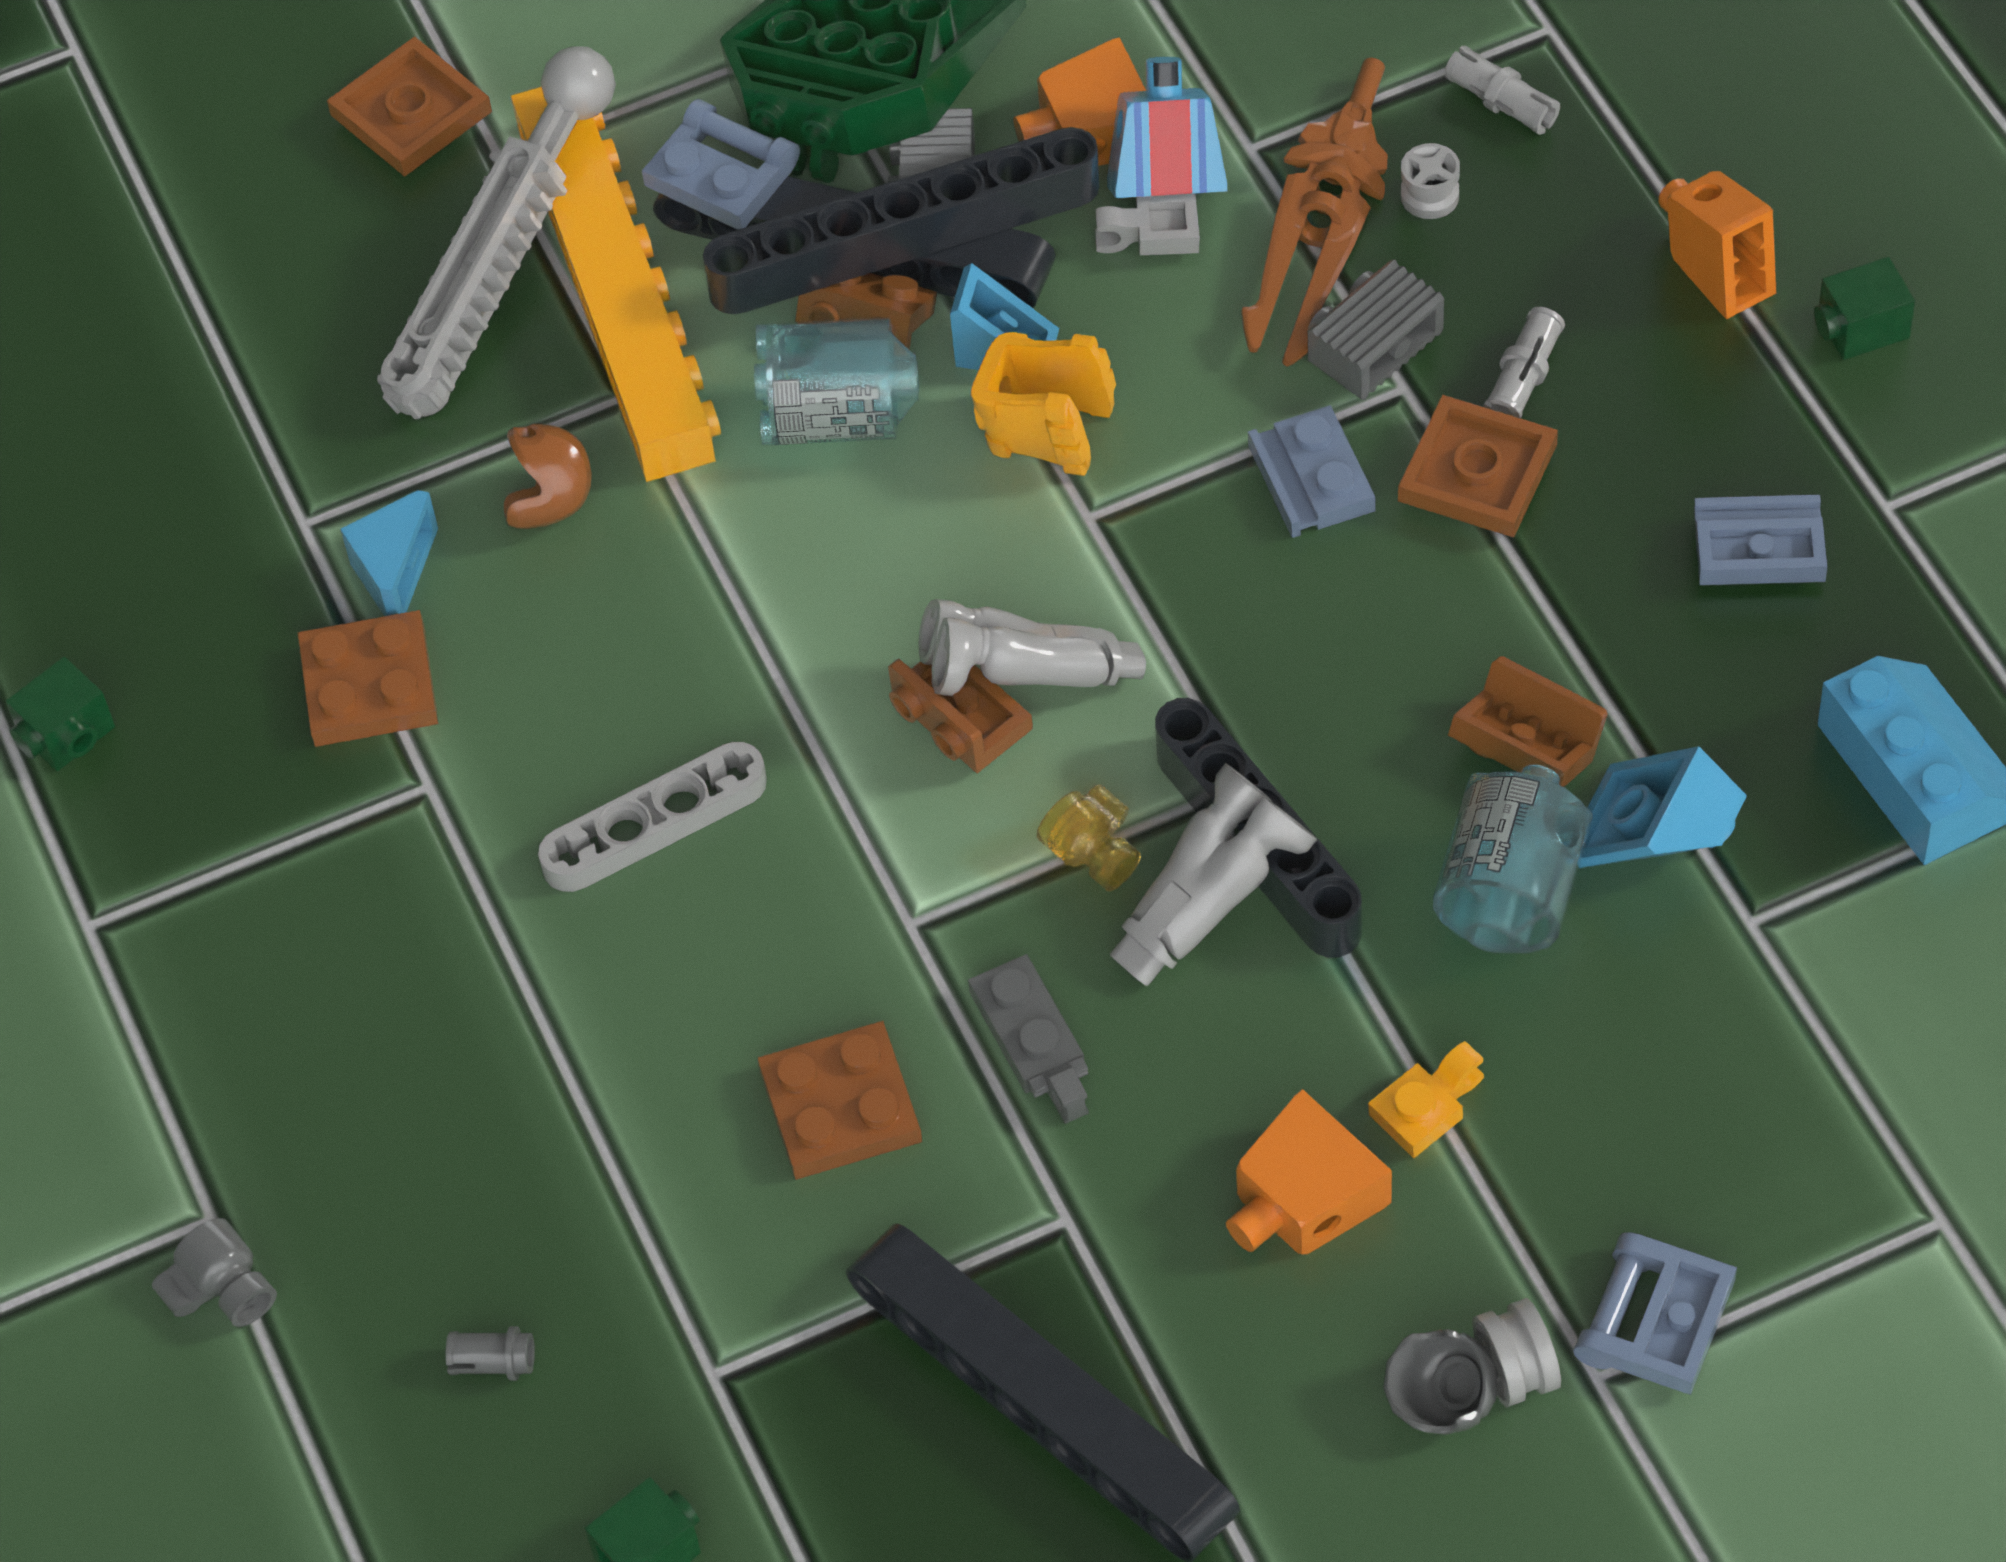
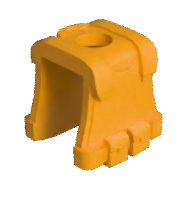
M1007 332L996 337L985 354L971 389L976 423L979 429L985 430V439L993 455L1001 458H1010L1012 453L1031 456L1062 465L1066 474L1086 475L1091 462V451L1079 411L1091 414V416L1110 418L1114 407V389L1116 387L1107 351L1104 348H1098L1095 336L1074 334L1071 340L1042 341L1030 339L1026 334Z

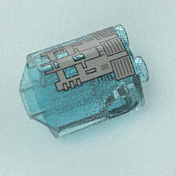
M890 317L756 324L758 360H766V363L754 365L755 394L757 401L763 400L764 406H769V409L760 410V430L763 446L897 438L898 424L913 404L919 401V371L917 353L911 352L893 335Z
M1528 765L1522 769V772L1475 773L1469 777L1433 895V910L1442 924L1459 937L1484 951L1493 953H1531L1550 947L1559 938L1593 820V814L1584 806L1580 799L1565 787L1560 786L1559 775L1545 766Z

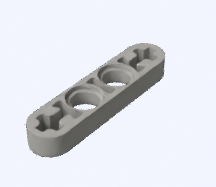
M730 742L721 745L553 830L544 837L539 845L538 856L545 881L552 888L563 892H574L584 889L753 803L761 797L767 783L765 765L761 753L754 746L745 742ZM736 767L739 772L747 773L748 777L738 781L734 775H727V771ZM705 780L710 781L712 790L716 788V795L709 796ZM678 792H690L699 798L696 806L684 813L671 812L664 807V804L671 795ZM623 820L638 822L643 828L640 834L632 840L626 842L616 841L608 835L611 827L617 822ZM595 836L598 838L602 851L599 854L596 852L595 844L590 843V839ZM569 852L573 858H579V862L576 865L569 866L564 860L559 861V856Z

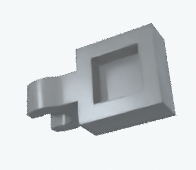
M1195 193L1136 197V208L1105 206L1096 209V252L1116 253L1124 250L1131 243L1138 242L1139 256L1199 253L1200 236Z

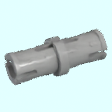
M1466 45L1459 47V52L1455 51L1446 65L1445 77L1448 80L1476 94L1484 100L1483 104L1487 109L1494 113H1498L1501 110L1522 122L1539 135L1544 134L1546 128L1549 129L1554 124L1559 114L1560 103L1557 100L1539 92L1522 81L1521 74L1511 67H1504L1502 69L1484 59Z
M1534 307L1529 311L1526 317L1527 320L1515 345L1506 348L1500 360L1502 372L1483 407L1517 418L1522 417V411L1534 386L1542 384L1549 371L1547 359L1558 336L1565 327L1562 317L1549 308Z

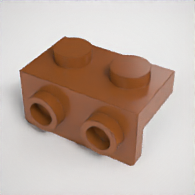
M872 273L865 274L799 295L794 337L804 342L895 368H902L908 362L912 333L934 314L937 292L918 287V283L909 277L900 275L883 277Z
M1500 656L1491 664L1483 691L1454 714L1448 736L1469 746L1475 754L1484 758L1494 759L1523 774L1527 779L1541 781L1539 786L1548 787L1558 793L1592 763L1608 713L1605 708L1506 657Z
M898 658L888 666L892 689L889 693V698L897 712L908 722L913 723L918 720L931 732L935 744L945 756L953 761L960 758L977 774L1033 729L1032 715L997 684L991 683L976 665L972 666L961 690L952 696L935 693L932 686V665H926L920 661L913 668H909Z

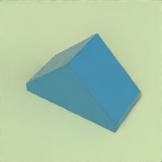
M973 263L964 267L950 312L956 367L979 370L989 346L998 335L1003 333L1017 332L1028 335L1030 339L1054 341L1057 339L1060 328Z
M419 490L340 529L350 565L384 616L407 612L438 530L429 492Z

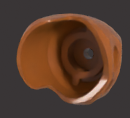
M531 424L526 427L511 428L507 432L509 444L521 465L536 480V485L532 488L513 492L506 497L504 501V514L507 525L518 529L545 527L575 514L587 499L592 480L590 462L583 444L569 431L556 426Z

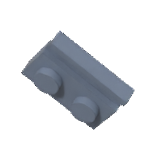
M1331 405L1273 423L1274 429L1258 433L1257 429L1248 431V447L1292 538L1300 536L1302 529L1314 525L1319 530L1375 512V495Z
M1820 495L1695 498L1693 514L1696 527L1695 538L1699 585L1826 582L1827 558L1823 518L1820 511Z

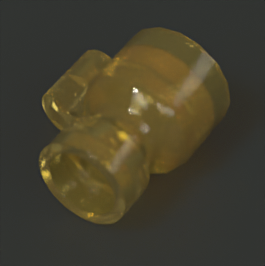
M1101 784L1094 786L1086 795L1079 791L1066 794L1047 812L1037 830L1036 837L1039 842L1068 866L1087 865L1090 877L1107 892L1120 887L1132 875L1141 859V853L1127 840L1112 837L1113 833L1121 827L1126 819L1129 808Z

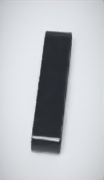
M1176 698L1168 701L1158 710L1155 717L1157 762L1163 773L1196 812L1206 809L1214 803L1215 784L1213 782H1215L1216 774L1226 763L1272 800L1271 802L1314 835L1205 705L1191 698ZM1184 737L1192 738V739H1190V740H1188V741H1179V740H1176V739L1184 738ZM1248 819L1240 822L1234 829V837L1245 827ZM1318 838L1305 853L1295 854L1281 849L1270 851L1266 856L1269 863V871L1258 887L1306 945L1316 954L1333 958L1351 953L1358 946L1362 937V899L1357 884ZM1294 868L1305 870L1301 873L1285 872L1288 869ZM1328 913H1337L1343 915L1342 917L1337 919H1328L1322 917L1323 915Z

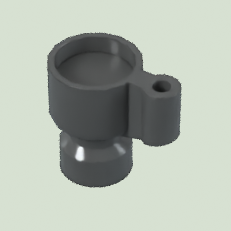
M223 1218L208 1220L190 1231L178 1244L174 1252L173 1261L175 1263L159 1274L152 1283V1288L176 1317L189 1315L196 1311L200 1305L214 1297L220 1296L219 1307L236 1327L249 1325L261 1318L272 1307L277 1297L276 1290L261 1272H251L253 1265L252 1251L228 1221Z

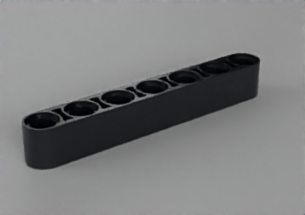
M1069 127L1055 130L721 235L711 240L703 252L710 302L715 309L723 313H745L1081 207L1091 202L1097 196L1100 187L1096 140L1089 132L1080 128Z
M788 176L746 227L858 192ZM658 193L653 204L655 216L661 223L681 233L713 240L721 235L737 230L661 193ZM1011 228L872 272V274L883 277L891 275L909 277L918 283V287L936 291L938 294L955 297L964 267L973 263L1019 299L1034 308L1055 262L1056 254L1054 248L1040 236Z
M898 1223L893 1224L846 1269L849 1282L870 1306L1178 1558L1186 1562H1193L1239 1514L1238 1502L1226 1486L905 1226Z

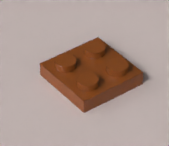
M415 36L327 100L330 115L404 177L492 112L488 95Z
M1442 395L1398 486V502L1514 538L1555 451L1558 430Z
M420 610L298 632L310 730L315 747L439 724L425 628Z
M884 1021L757 1058L760 1073L795 1180L922 1142L921 1129Z

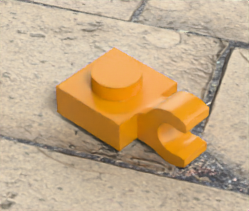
M1464 1041L1445 1056L1438 1069L1432 1075L1418 1063L1415 1064L1368 1103L1369 1116L1414 1159L1463 1119V1106L1457 1099L1471 1091L1483 1080L1484 1074L1477 1068L1483 1063V1057Z

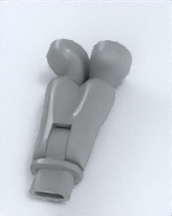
M935 599L930 601L925 608L919 630L918 646L920 661L923 664L932 665V686L935 693L939 695L952 696L959 692L964 686L972 666L976 664L980 665L982 674L991 683L1009 686L1056 685L1095 687L1101 683L1105 686H1115L1118 678L1141 680L1146 670V659L1139 644L1118 641L1114 633L1107 630L1077 625L1034 622L993 607L967 608L951 600Z
M1226 763L1215 777L1214 803L1208 808L1198 811L1191 818L1168 863L1142 897L1131 917L1127 918L1121 926L1127 933L1110 953L1113 959L1145 986L1152 982L1165 965L1171 969L1176 966L1178 962L1171 955L1180 960L1184 958L1230 910L1263 882L1269 871V863L1266 856L1270 851L1281 849L1301 854L1307 852L1317 841L1313 834L1271 802L1272 800ZM1248 819L1245 827L1234 837V829L1240 822Z

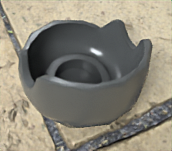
M1444 1329L1426 1333H1412L1400 1342L1386 1361L1383 1389L1392 1412L1412 1428L1427 1433L1448 1435L1466 1431L1478 1425L1481 1418L1489 1414L1496 1401L1498 1372L1487 1347L1464 1332L1458 1333L1457 1331Z

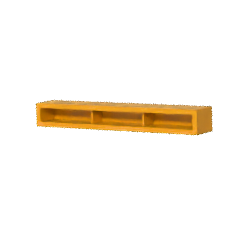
M542 87L511 95L518 133L522 140L528 141L547 106ZM601 112L596 117L587 120H577L555 162L567 176L563 185L568 191L565 196H557L552 203L553 207L551 211H548V215L646 482L716 462L712 437L721 435V429L712 401L700 402L697 391L703 390L704 385L699 366L694 355L683 357L680 347L687 345V340L677 310L666 312L663 303L670 301L668 286L661 267L652 269L649 267L647 259L654 257L651 241L645 224L634 225L631 216L637 214L635 199L628 180L618 183L615 177V173L621 172V165L612 138L602 140L599 131L605 130V123Z

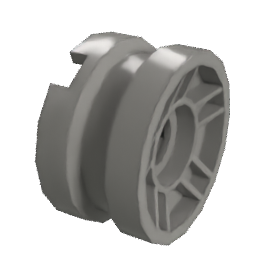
M1528 1298L1509 1304L1507 1312L1498 1316L1491 1310L1473 1317L1474 1339L1487 1347L1498 1372L1496 1396L1505 1407L1525 1401L1526 1393L1533 1390L1538 1391L1542 1395L1561 1388L1560 1369L1552 1341L1539 1312Z

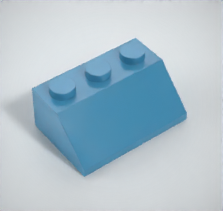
M1876 656L1823 682L1818 727L1923 865L2006 825V767L1926 665Z

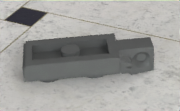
M1025 954L968 979L971 996L1024 1092H1031L1034 1098L1048 1093L1065 1124L1089 1114V1110L1085 1105V1099L1088 1098L1087 1093L1079 1078L1088 1075L1084 1054L1028 955Z

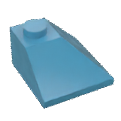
M1699 746L1610 764L1559 863L1566 870L1722 846L1723 842L1731 835L1735 828V819L1747 795Z

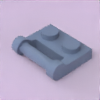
M696 99L687 108L682 124L642 170L644 186L740 230L746 228L792 172L798 161L800 148L798 144L783 137L773 140L717 114L715 106ZM709 135L765 162L759 169H756L701 142Z
M1632 1232L1622 1233L1612 1253L1616 1264L1590 1329L1581 1331L1573 1353L1578 1360L1590 1367L1597 1369L1614 1368L1691 1395L1734 1285L1737 1267ZM1649 1270L1659 1273V1279L1634 1342L1616 1337L1641 1273Z

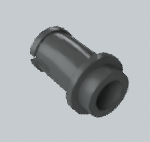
M518 1326L509 1327L507 1333H459L458 1331H450L447 1336L445 1351L446 1365H448L447 1372L449 1375L507 1374L509 1381H517L520 1374H531L533 1371L535 1359L532 1333H521Z

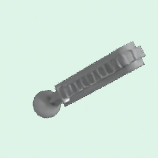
M571 46L562 49L546 63L540 83L547 106L528 141L509 136L502 151L490 153L489 158L494 163L488 176H484L482 180L484 184L478 195L473 198V204L467 215L461 220V226L456 235L450 240V246L445 255L439 260L438 268L434 275L430 277L427 288L423 295L419 297L416 308L412 315L408 317L404 330L397 337L396 344L385 358L381 367V374L378 375L377 381L384 392L382 398L397 414L402 412L406 415H411L414 419H420L421 416L426 417L435 414L448 402L450 391L454 390L458 376L467 366L465 363L471 352L476 349V343L483 330L487 329V323L494 310L498 309V303L505 290H508L509 282L515 271L519 270L522 258L526 251L530 250L534 236L543 226L541 223L547 212L551 211L553 207V201L557 196L566 195L568 190L563 183L567 176L555 160L577 120H587L601 113L611 103L616 87L612 66L606 57L590 47Z

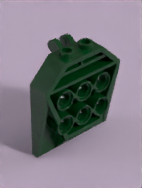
M764 0L721 37L720 44L730 86L749 129L768 137H783L799 145V158L790 175L798 176L803 174L807 163L808 150L806 146H812L809 170L812 172L811 177L816 181L831 183L834 182L838 171V153L853 156L932 131L1027 5L1026 0Z

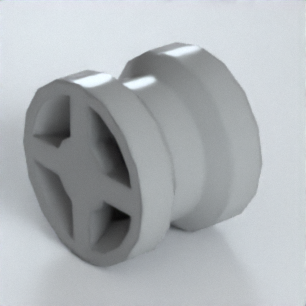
M1425 143L1413 147L1405 154L1401 161V179L1403 181L1401 183V202L1404 208L1413 216L1422 219H1437L1448 215L1456 208L1459 202L1458 180L1460 178V161L1456 153L1448 147L1437 143Z

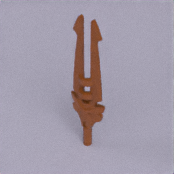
M1366 58L1363 61L1349 102L1346 103L1341 111L1334 113L1326 121L1308 123L1298 138L1300 145L1291 147L1283 159L1285 163L1297 168H1305L1307 171L1305 173L1289 174L1286 177L1274 219L1259 300L1255 305L1243 307L1241 313L1247 347L1250 352L1256 353L1262 343L1298 240L1310 246L1322 248L1282 359V363L1287 367L1293 365L1308 353V326L1327 300L1369 213L1370 206L1360 195L1359 190L1378 200L1384 198L1385 183L1380 175H1383L1387 169L1388 154L1376 141L1375 130L1372 125L1371 107L1384 74L1385 65L1376 58ZM1324 179L1330 184L1341 185L1342 193L1334 196L1320 191L1319 182ZM1313 210L1329 215L1331 224L1326 228L1314 227L1308 222L1307 215Z

